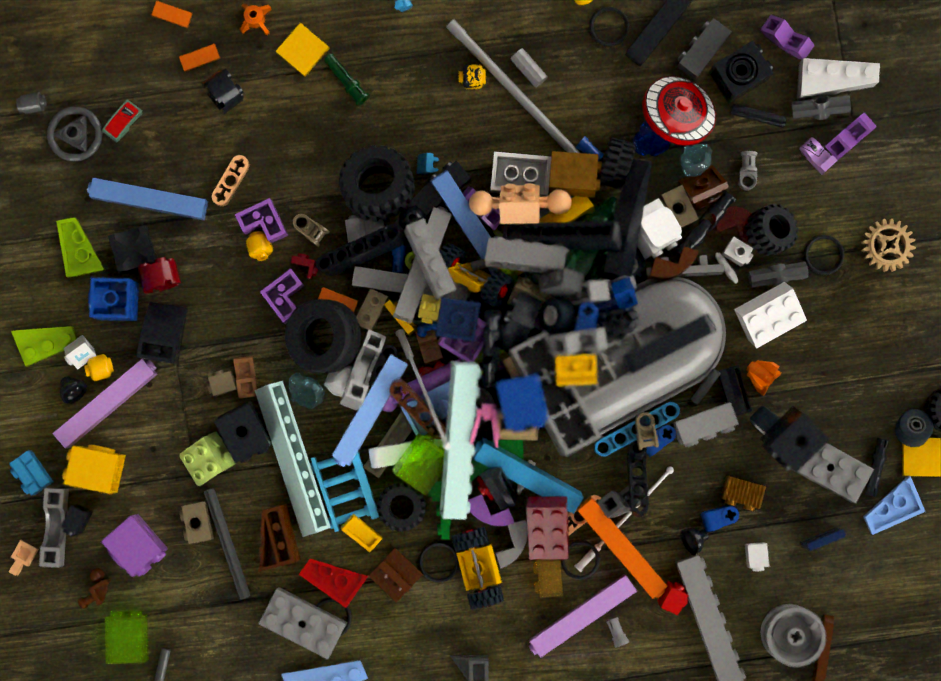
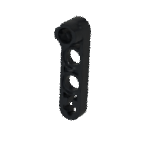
M636 440L629 446L627 452L630 511L633 516L640 518L645 516L649 509L645 455L647 447L639 450ZM632 469H641L642 475H634ZM641 486L644 492L637 494L634 492L633 487ZM639 499H641L640 506L643 508L642 511L635 508Z

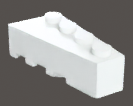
M803 58L799 63L797 100L814 97L819 94H836L844 91L874 87L879 83L880 63Z

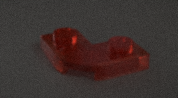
M738 206L728 208L725 216L716 225L717 232L736 226L740 240L747 243L749 237L746 236L745 232L747 229L745 225L748 223L747 219L752 213ZM711 214V215H712V218H713V221H714V223H715V222H716V216H715L714 214Z

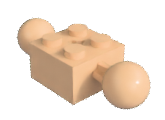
M532 183L525 185L506 184L501 186L500 197H492L486 191L473 193L469 199V207L474 214L480 216L488 214L492 209H500V224L539 223L540 208H548L554 214H564L571 207V197L564 190H554L548 196L540 197V185Z

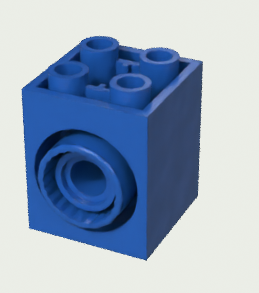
M91 278L88 294L89 317L107 321H138L139 283L131 279Z

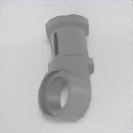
M742 151L740 152L742 168H740L738 184L742 190L750 191L757 183V168L755 167L757 152ZM750 177L753 181L752 186H745L742 182L743 178Z

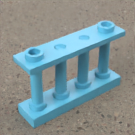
M359 451L353 459L355 468L351 472L327 480H323L320 470L336 465L337 463L334 462L335 458L332 457L317 462L316 457L311 458L310 466L313 474L316 473L330 518H328L330 529L334 528L335 532L339 531V524L345 523L353 513L359 518L365 515L367 517L371 516L372 519L380 517ZM351 479H359L361 487H358V490L329 498L326 488ZM358 497H365L367 505L364 508L338 517L335 516L332 506Z

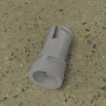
M618 617L606 621L612 633L615 648L629 643L626 634L623 633Z

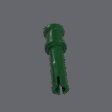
M333 53L329 54L324 59V62L345 86V92L353 97L356 101L355 104L357 106L362 105L369 99L370 94L361 88L358 80H354Z

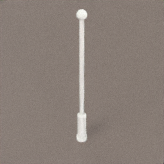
M399 329L396 331L395 334L399 338L406 358L410 360V363L415 372L419 385L422 389V392L431 411L437 429L442 438L443 448L449 449L451 445L449 442H447L441 425L438 421L434 408L431 404L427 391L417 370V367L413 360L414 355L406 338L405 330Z
M667 467L666 472L648 490V496L669 474L674 472L673 467ZM629 511V512L617 523L616 526H617L618 528H619V527L627 520V518L632 514L631 511ZM603 540L599 544L594 545L598 552L604 544ZM591 549L574 565L580 572L595 557L594 551Z

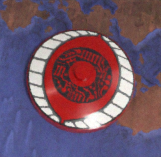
M665 76L654 81L643 96L642 110L647 123L656 134L671 143L678 145L700 143L707 138L715 126L716 110L711 98L699 85L691 80L678 76Z

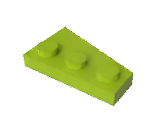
M77 218L56 221L66 277L105 271Z
M72 326L11 331L25 366L63 352L67 345L77 339Z

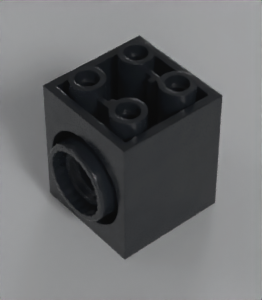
M754 41L749 42L716 62L709 71L728 104L763 84L773 74L772 64L769 60H765L762 55V48L759 44H755Z
M252 400L217 416L214 420L235 463L238 461L244 463L250 460L253 454L258 453L260 455L269 450L268 448H270L272 443L269 433ZM239 426H244V427H246L247 432H246V433H241V432L238 430V427H239Z
M792 406L760 438L764 442L762 447L776 458L775 460L788 472L793 470L795 473L830 441L795 406Z

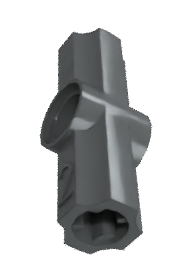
M819 94L811 100L791 102L793 119L814 117L818 120H824L832 114L850 113V95L829 97Z
M806 261L788 265L778 264L769 266L766 269L749 271L748 279L751 288L765 285L775 286L783 282L788 283V281L808 278L809 272Z

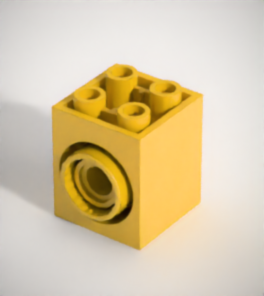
M72 446V449H69L67 453L69 463L63 472L64 484L108 494L118 493L126 455L115 453L114 449L102 446Z

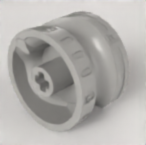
M783 604L773 608L765 616L761 625V640L766 651L778 661L788 666L799 667L812 663L820 656L825 646V629L820 619L811 611L795 604Z

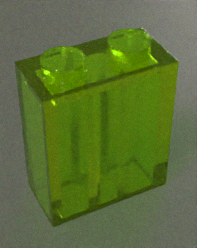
M418 433L392 471L396 476L426 496L443 473L445 449L442 444L437 446L434 443L435 439L427 433L424 436Z
M122 611L111 612V615L105 617L106 664L145 663L148 661L147 614H142V611H130V614L123 615Z

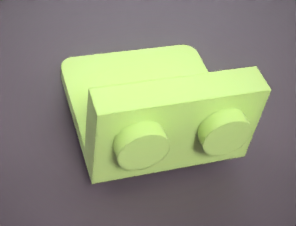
M217 431L201 438L180 453L182 462L197 486L203 485L219 473L236 464Z

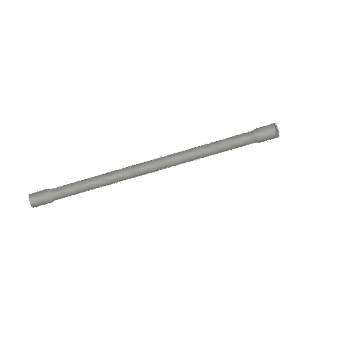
M452 20L446 26L566 152L580 153L467 35L466 31L455 20Z

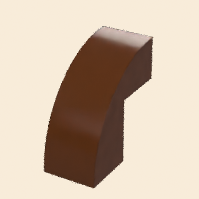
M684 246L677 264L656 257L648 278L668 280L681 275L691 266L699 251Z

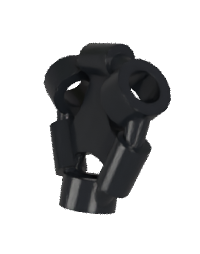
M623 308L612 309L608 313L601 312L598 317L599 328H605L606 335H612L615 340H623L626 338V334L632 333L637 326L638 314L633 308L629 310H623Z

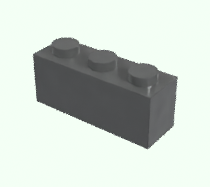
M714 18L711 22H705L700 29L702 34L699 38L695 36L689 43V46H691L689 51H683L677 59L680 61L677 67L694 80L697 79L732 32Z

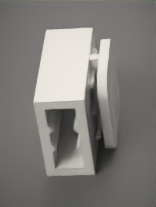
M659 198L645 205L643 209L637 246L645 259L650 256L653 259L660 256L665 248L668 251L677 246L676 242L682 238L681 226L672 211L664 207Z

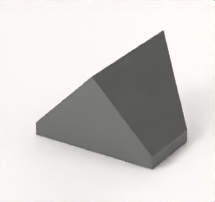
M450 655L468 681H489L488 655Z

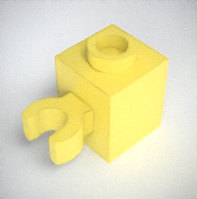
M422 295L418 318H422L421 322L432 324L433 321L437 322L441 299L436 301L434 296Z

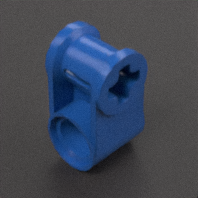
M585 302L580 306L575 331L597 328L599 310L593 303ZM591 307L594 312L590 313L588 317L585 310L587 311Z
M664 425L656 430L659 447H647L646 453L649 457L659 452L664 446L675 439L676 431L672 426ZM664 429L671 430V437L669 439L662 437Z
M725 505L700 513L705 531L711 532L737 522L739 512L735 507ZM727 510L734 512L731 519L725 517L728 514Z

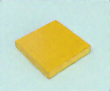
M300 23L280 45L276 53L305 77L330 48Z
M929 438L925 444L919 447H910L902 443V476L941 477V438Z

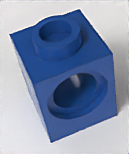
M630 277L611 283L619 309L638 305Z

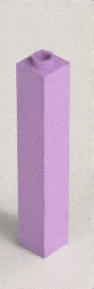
M141 359L57 429L53 435L64 448L73 446L157 375L155 372L156 366L150 360Z
M623 574L530 638L531 644L529 648L534 655L544 656L637 592L627 576Z

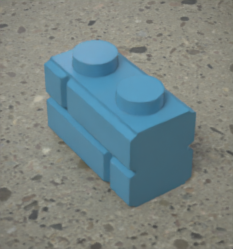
M32 450L26 451L9 464L12 467L10 469L11 474L16 479L19 478L23 483L21 488L26 494L36 495L54 482Z

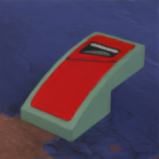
M127 99L109 119L102 132L117 143L129 131V127L142 115V110Z

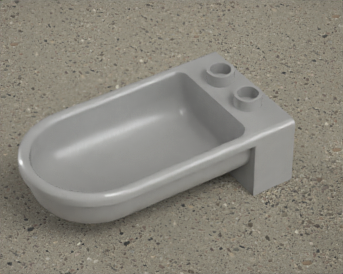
M681 277L668 280L648 279L638 284L637 290H635L638 305L623 309L629 310L633 308L638 314V324L632 333H627L626 338L623 340H615L612 335H606L608 347L600 350L580 351L571 355H563H596L597 384L556 386L555 356H552L549 336L557 334L544 332L508 352L520 377L539 374L549 418L548 421L544 422V427L560 456H567L601 438L603 433L632 419L638 413L645 412L694 386L708 376L711 370L718 364L726 341L724 317L720 307L710 293L697 283ZM615 298L611 302H603L596 306L599 314L601 312H611L612 309H619ZM590 309V310L586 311L585 313H586V314L588 315V317H589V314H590V313H593L594 311H593L592 309ZM706 313L710 315L717 331L631 374L623 356ZM578 316L575 319L573 328L569 332L575 331Z

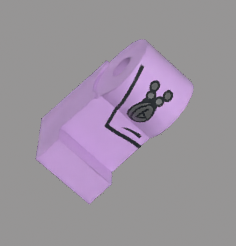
M812 137L800 147V151L821 175L838 161Z

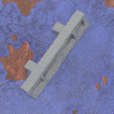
M701 255L698 257V265L690 266L677 277L722 275L724 264L708 265L707 255ZM661 257V259L669 261V257ZM646 268L645 279L649 277L651 268Z

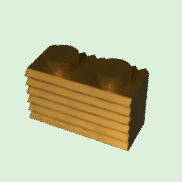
M726 476L721 498L725 499L724 503L736 506V503L744 505V509L755 511V508H761L766 486Z

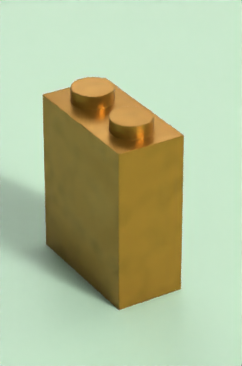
M552 151L549 194L554 190H564L570 196L595 198L596 191H600V179H597V173L601 172L602 162L598 161V154Z

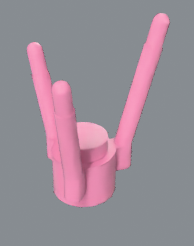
M481 404V409H477L470 443L474 442L480 418L483 416V420H492L494 446L498 448L500 437L497 404Z

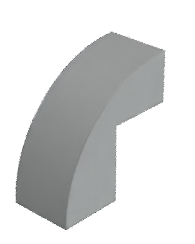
M605 328L586 329L549 336L552 356L571 355L580 351L600 350L608 347Z
M526 519L507 525L514 547L496 552L500 568L511 564L523 551L528 535Z

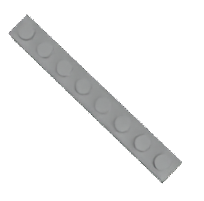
M696 554L676 561V567L682 584L689 595L688 600L717 681H744L746 679L744 670L739 668L737 661H739L736 649L732 650L730 644L733 642L732 636L724 627V624H726L723 612L719 613L717 607L720 605L716 594L713 595L710 588L713 587L710 576H706L704 571L707 568L704 558H700Z

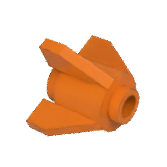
M244 3L242 7L245 10V20L240 31L245 33L250 27L261 28L268 35L270 32L265 27L264 22L265 15L272 10L269 5L262 7L256 5L247 6Z
M752 361L746 369L748 371L747 376L752 381L756 391L763 396L773 381L781 375V372L778 371L780 366L774 362Z

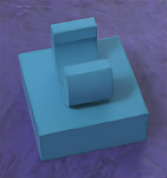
M432 153L419 154L417 158V174L424 175L437 172L438 169L433 168V162H438L439 159L434 157Z

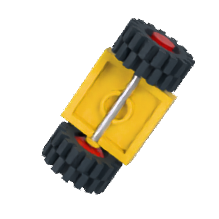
M452 243L447 244V246L443 247V250L439 251L452 281L465 285L471 292L477 293L482 291L480 294L481 300L495 308L502 306V303L506 302L505 299L509 297L508 294L511 293V288L514 285L513 277L500 270H495L491 274L482 269L472 271L471 264L463 262L466 260L465 251Z
M485 527L452 535L455 551L469 548V550L456 553L466 591L479 588V590L467 594L470 609H480L503 602L504 597L500 585L487 587L502 583L492 545L477 548L478 545L489 542Z

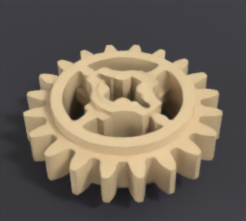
M882 219L881 225L879 222H875L874 227L870 226L867 228L870 233L863 234L867 240L861 241L863 245H866L861 251L868 252L864 259L871 258L869 265L876 263V270L880 269L881 266H883V272H886L889 267L891 271H895L896 266L901 269L903 268L902 262L908 264L909 260L907 257L911 258L914 256L910 250H914L916 247L911 246L910 243L914 242L915 239L909 238L913 232L906 233L905 230L908 226L905 225L901 228V221L894 225L893 219H890L888 224L885 219ZM884 230H889L894 232V234L892 236H886L881 234L880 232ZM875 239L877 240V243H878V250H877V252L875 251V248H874V241H875ZM900 239L902 241V251H900L898 244ZM893 240L890 244V248L884 250L887 246V242ZM885 254L894 255L896 259L885 260L882 257Z

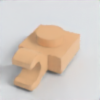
M20 540L11 558L15 559V562L10 568L9 573L15 576L19 575L23 565L30 566L39 549Z

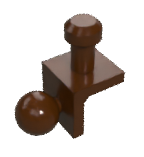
M95 568L91 571V580L98 584L89 588L91 592L89 596L78 599V604L81 608H87L88 604L94 601L97 606L105 602L104 599L111 579L103 580L105 574L102 569Z

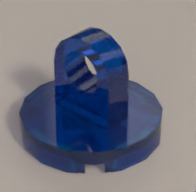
M646 120L641 124L640 131L633 138L635 151L642 156H646V154L657 156L664 153L670 147V142L656 134Z

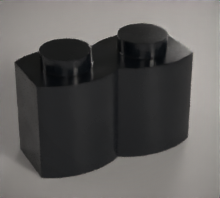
M78 504L70 505L60 527L63 528L64 533L70 536L83 533L93 511Z

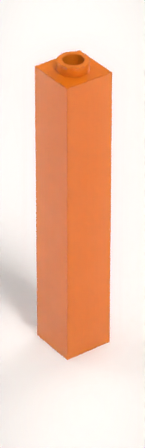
M590 496L580 504L576 510L652 599L662 596L667 585L612 520L607 518L595 500Z

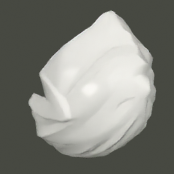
M352 366L328 373L324 386L333 395L342 397Z

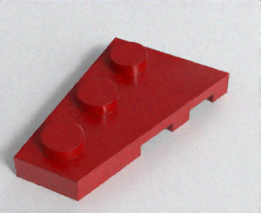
M309 559L299 573V576L344 608L349 605L368 578L366 575L313 559Z

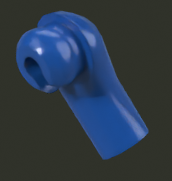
M433 321L432 324L423 322L419 324L416 328L417 336L425 337L427 331H436L437 322Z

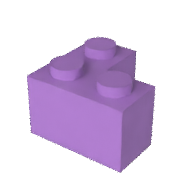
M270 198L235 214L245 234L262 227L268 241L271 243L288 236Z
M290 269L260 291V293L281 321L286 324L293 311L297 308L289 297L303 288L304 285L294 271Z

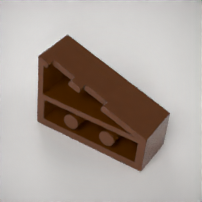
M287 504L262 510L261 555L258 572L301 560Z

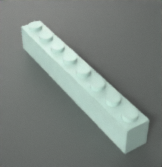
M451 361L445 437L451 446L449 449L444 450L439 513L443 519H466L467 513L470 512L468 494H471L472 485L469 483L470 475L473 474L471 456H474L475 446L470 443V438L478 409L475 406L476 399L479 398L477 380L481 377V368L475 362Z
M283 381L255 390L302 537L331 528Z

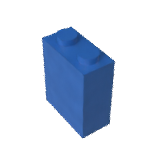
M538 373L496 383L507 430L513 429V432L525 430V426L532 425L533 428L542 427L544 422L549 420Z

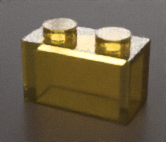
M536 559V562H533V573L538 576V582H534L535 594L539 593L540 598L563 596L560 559Z

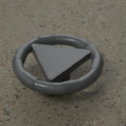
M65 108L55 114L48 125L47 139L49 146L57 156L64 160H85L92 156L101 144V123L91 111L85 108ZM69 114L83 115L54 133L56 126L64 116ZM87 118L95 128V139L88 150ZM54 136L83 151V153L68 154L62 151L56 143Z

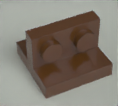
M713 165L678 180L679 185H683L695 211L716 202L723 194L722 191L729 188L727 181Z
M394 548L369 577L397 603L423 574L398 549Z

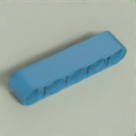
M668 402L648 412L658 417L655 429L678 417L680 408L676 403ZM669 405L675 409L673 416H668L665 412L666 407ZM645 415L642 416L639 420L640 425L647 426L649 418ZM635 420L596 441L594 452L599 456H608L637 440L636 435L632 432ZM617 433H622L625 437L622 444L615 442V435ZM601 442L606 443L608 446V450L605 453L598 451V445Z

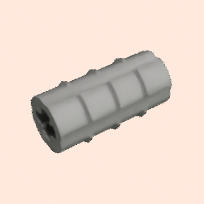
M523 48L510 58L535 88L547 79V75Z

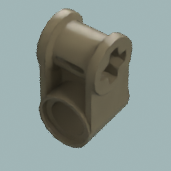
M298 214L293 219L294 228L317 247L320 246V241L330 232L305 214ZM301 218L307 220V225L304 228L297 226V221Z
M646 412L638 413L635 417L638 449L642 450L645 447L651 446L659 447L653 416ZM644 415L649 418L647 426H641L639 423L640 418Z

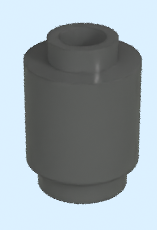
M40 92L21 95L20 98L16 99L18 111L24 114L44 111V106L47 105L45 96L41 95Z

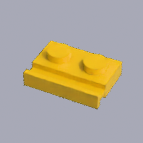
M389 300L384 306L394 315L398 303L395 302L393 304ZM395 318L409 336L415 332L413 329L415 324L413 322L410 324Z
M596 355L555 356L556 386L597 384Z

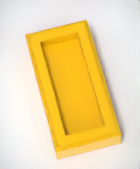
M354 513L341 526L343 532L368 552H371L383 539L379 533Z

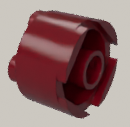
M166 257L155 259L153 264L144 263L137 266L142 289L145 294L154 293L153 289L160 292L181 284L174 258L166 259Z

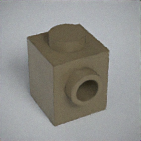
M223 370L213 372V376L208 377L207 388L210 394L213 393V396H220L237 390L232 371L224 373Z

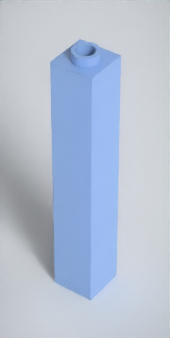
M393 355L389 356L363 404L332 455L335 458L334 462L343 467L345 464L351 465L391 396L389 389L392 381L402 377L408 364Z

